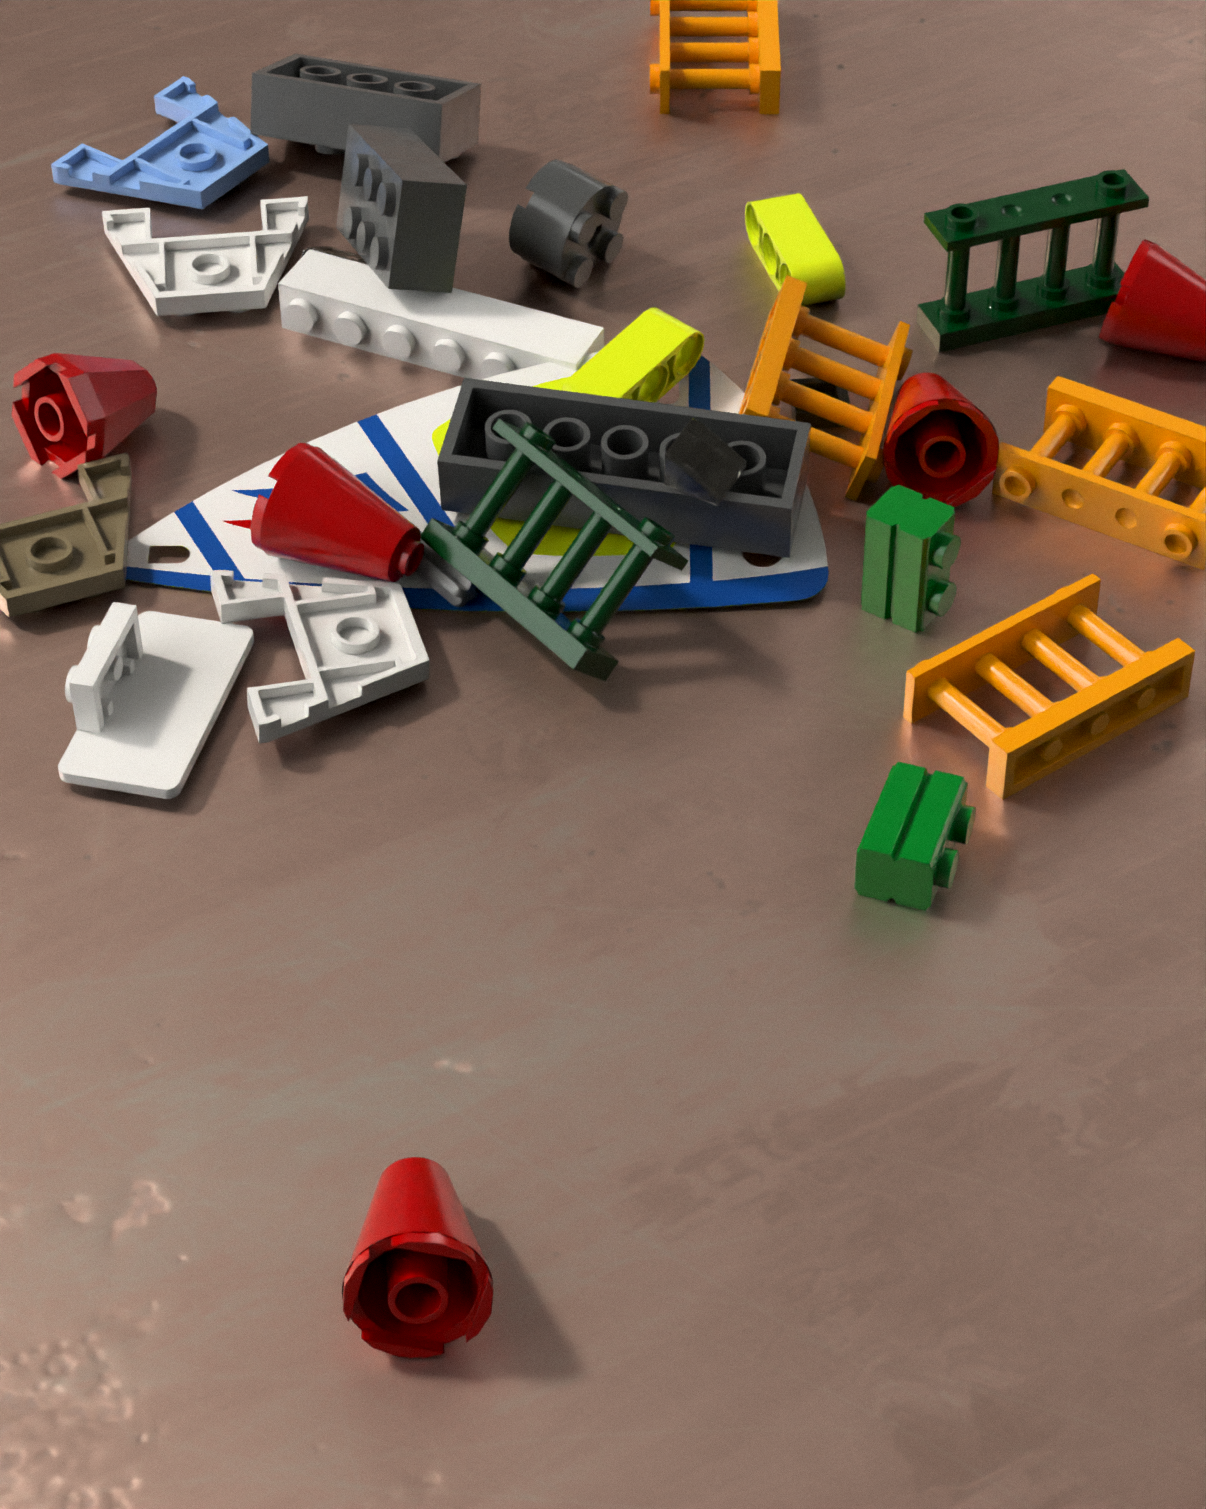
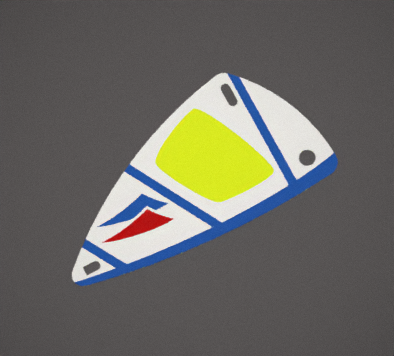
M598 352L586 354L577 370ZM701 355L695 367L679 381L678 400L669 405L738 414L744 392L718 367ZM547 362L482 380L561 390L566 381L577 370ZM461 386L405 403L307 442L314 447L321 448L328 455L336 459L378 496L419 528L421 532L424 531L432 518L455 527L459 520L466 522L471 515L441 510L437 464ZM284 454L209 491L128 541L126 579L135 582L211 592L210 571L213 570L234 571V580L262 582L264 573L285 574L289 584L322 586L323 577L388 582L269 556L263 550L254 546L251 541L250 530L254 505L259 494L269 499L277 481L268 477V475ZM807 484L790 558L782 557L778 563L769 567H757L744 559L742 551L672 542L670 546L688 560L684 569L681 571L653 559L618 611L708 608L789 602L809 599L817 595L828 582L829 570L825 541L818 513ZM497 518L485 535L489 540L485 549L493 556L497 552L504 554L525 521ZM552 525L523 567L527 571L523 581L532 589L535 585L542 587L581 529ZM608 533L562 601L566 606L562 612H587L634 543L624 535ZM150 546H182L190 552L189 558L182 563H148ZM415 572L411 576L404 575L399 581L395 582L401 583L410 609L506 612L479 588V592L474 600H469L464 607H455Z

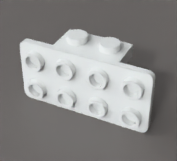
M113 602L101 625H95L92 628L87 650L79 665H73L66 678L65 696L66 700L73 705L77 730L58 764L60 779L71 784L162 799H171L178 796L254 644L253 630L246 625L221 624L220 621L155 611H146L138 615L136 605Z

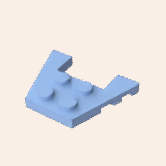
M183 76L154 95L156 113L178 122L176 125L124 160H120L82 143L53 162L51 168L53 182L57 184L204 209L268 164L269 151L268 144L257 135L250 134V129L236 117L232 116L227 119L219 112L216 100L210 95L201 97L196 92L195 83Z

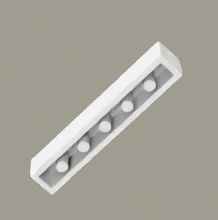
M310 249L278 283L282 328L463 378L482 380L547 362L577 370L586 354L599 352L604 347L603 327L453 288L452 293L388 289L367 264Z

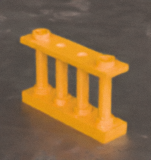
M650 0V16H660V64H650V94H660V114H670V89H749V94H759V114H779L781 63L777 0ZM670 11H746L747 17H670ZM670 37H747L748 43L670 42ZM670 63H748L749 69H670Z
M786 275L768 315L738 414L795 421L779 414L781 408L776 406L780 402H784L861 433L859 444L856 445L811 427L810 452L852 468L845 497L856 501L865 481L876 483L884 466L883 449L879 447L896 380H902L912 357L913 350L905 347L910 324L900 321L888 346L810 315V308L801 305L807 283ZM801 335L879 366L876 377L801 348L799 347L800 341L797 339ZM790 368L868 398L870 399L867 411L793 382L789 380L791 374L788 371Z
M1057 376L1048 386L1043 427L1044 434L1030 451L1004 442L999 444L1000 451L998 450L997 470L993 478L992 494L1205 570L1206 427ZM1067 441L1096 451L1082 470L1052 460ZM1119 460L1149 470L1135 489L1105 479ZM1172 479L1203 489L1189 508L1158 497Z
M1092 573L1069 586L1058 589L1054 594L944 652L919 662L916 666L907 670L903 718L912 724L942 708L990 748L986 787L1000 799L1004 800L1187 698L1196 650L1180 638H1176L1154 651L1144 652L1097 616L1101 579ZM1078 634H1082L1122 665L1123 668L1108 676L1099 677L1059 645ZM1035 658L1075 689L1077 693L1062 701L1053 703L1015 673L1013 669ZM989 683L1031 718L1015 727L1005 728L965 695Z

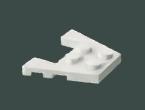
M308 197L260 200L261 231L152 238L150 208L102 211L104 232L157 316L175 315L187 317L196 313L220 311L242 313L250 309L267 307L309 220Z
M210 571L211 592L221 624L284 616L306 679L247 688V706L259 744L273 741L429 679L430 660L401 583L323 577L322 586L289 584L285 574L264 573L262 582L234 580V571Z

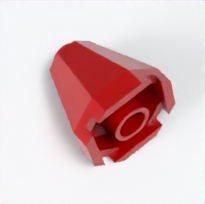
M53 353L37 358L14 374L13 388L22 386V397L12 402V418L30 458L41 466L48 460L58 465L59 468L51 473L60 479L78 473L77 465L103 459L155 412L156 383L147 369L132 360Z

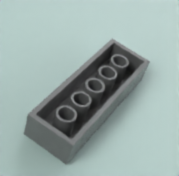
M463 379L437 460L441 510L467 514L473 512L516 448L492 428L498 419L520 429L527 421L543 430L556 441L551 449L555 454L641 522L644 517H648L663 526L675 536L673 542L790 558L809 473L811 423L479 379ZM534 463L498 518L526 521L554 478ZM573 494L553 525L582 529L594 510ZM614 527L609 531L612 534L623 535Z

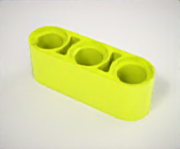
M797 193L747 202L745 206V224L748 238L777 290L780 291L786 275L807 283L801 303L802 306L842 299L846 290V279L842 261L804 197Z
M656 307L649 308L578 369L566 381L561 390L656 403L695 367L704 348V334Z

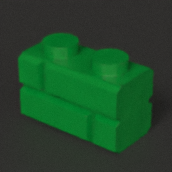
M897 485L892 486L866 512L861 610L884 620L893 618V624L917 633L924 631L937 616L943 617L954 602L957 587L955 583L949 581L950 567L959 553L961 539L953 534L955 521L954 507L933 498L922 499L923 494Z
M897 762L892 766L856 852L854 889H856L858 895L886 902L893 898L898 905L926 911L928 907L931 908L938 887L951 888L959 859V851L953 848L955 843L968 844L976 814V807L966 805L968 782H966L963 776L937 770L933 774H929L924 767Z

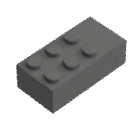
M293 54L252 73L250 134L315 145V150L323 154H342L346 150L349 124L409 128L445 163L450 159L459 158L461 153L478 144L481 84Z
M349 124L336 228L388 289L452 293L467 185L411 129Z

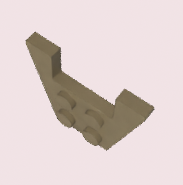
M128 453L77 465L79 482L88 502L0 524V610L9 618L25 613L38 612L44 608L82 598L95 597L102 593L126 587L132 472Z

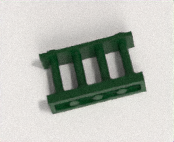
M1125 169L1117 171L1107 170L1095 176L968 204H953L945 209L924 213V224L946 252H948L944 297L940 300L918 304L917 324L937 351L943 352L1107 314L1111 303L1115 302L1122 286L1120 285L1121 280L1125 274L1115 263L1120 213L1148 207V195ZM1097 219L1092 263L1088 266L1066 271L1071 224ZM1048 230L1043 275L1016 282L1021 235ZM998 241L994 286L967 293L970 248Z
M498 419L492 429L515 446V450L466 522L459 520L457 525L453 527L432 518L422 532L420 539L572 669L606 681L619 661L601 647L606 639L602 632L653 559L681 571L688 563V560L670 546L675 539L671 532L648 517H644L641 522L555 454L551 449L556 441L543 430L527 421L520 429ZM534 463H536L552 476L554 480L504 554L497 552L493 556L485 549L489 542L485 535ZM574 494L594 511L543 586L535 585L532 589L523 581L527 574L523 567ZM614 527L634 544L582 619L575 618L572 622L561 613L566 606L562 600L611 528Z

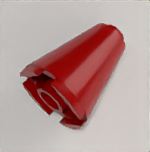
M1146 239L1142 240L1121 280L1120 285L1122 286L1115 302H1112L1099 334V339L1111 345L1206 362V279L1156 242L1153 243Z
M919 373L911 376L901 385L898 391L884 442L883 464L887 477L893 487L897 485L904 486L923 494L922 499L933 498L952 507H957L977 497L993 480L997 470L996 463L999 455L998 450L1000 451L995 427L977 406L940 375Z
M300 442L287 450L274 465L268 477L277 482L268 499L259 494L253 509L250 530L251 541L255 547L263 550L269 556L388 582H397L404 575L411 576L417 570L424 555V544L420 542L421 532L419 528L324 450L308 443Z
M409 1157L392 1163L380 1176L344 1276L342 1285L343 1312L348 1323L351 1318L354 1324L361 1330V1339L372 1348L397 1357L430 1358L444 1354V1344L464 1335L466 1336L467 1343L480 1333L492 1314L494 1286L490 1269L447 1171L433 1160L422 1157Z

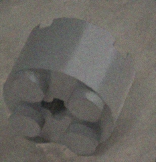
M556 159L544 165L533 176L526 189L534 192L527 207L524 208L518 204L516 206L510 224L509 245L513 253L519 255L524 261L574 287L580 288L586 283L592 269L602 260L607 263L612 262L620 252L623 244V235L618 230L623 211L627 205L628 194L626 191L562 160Z

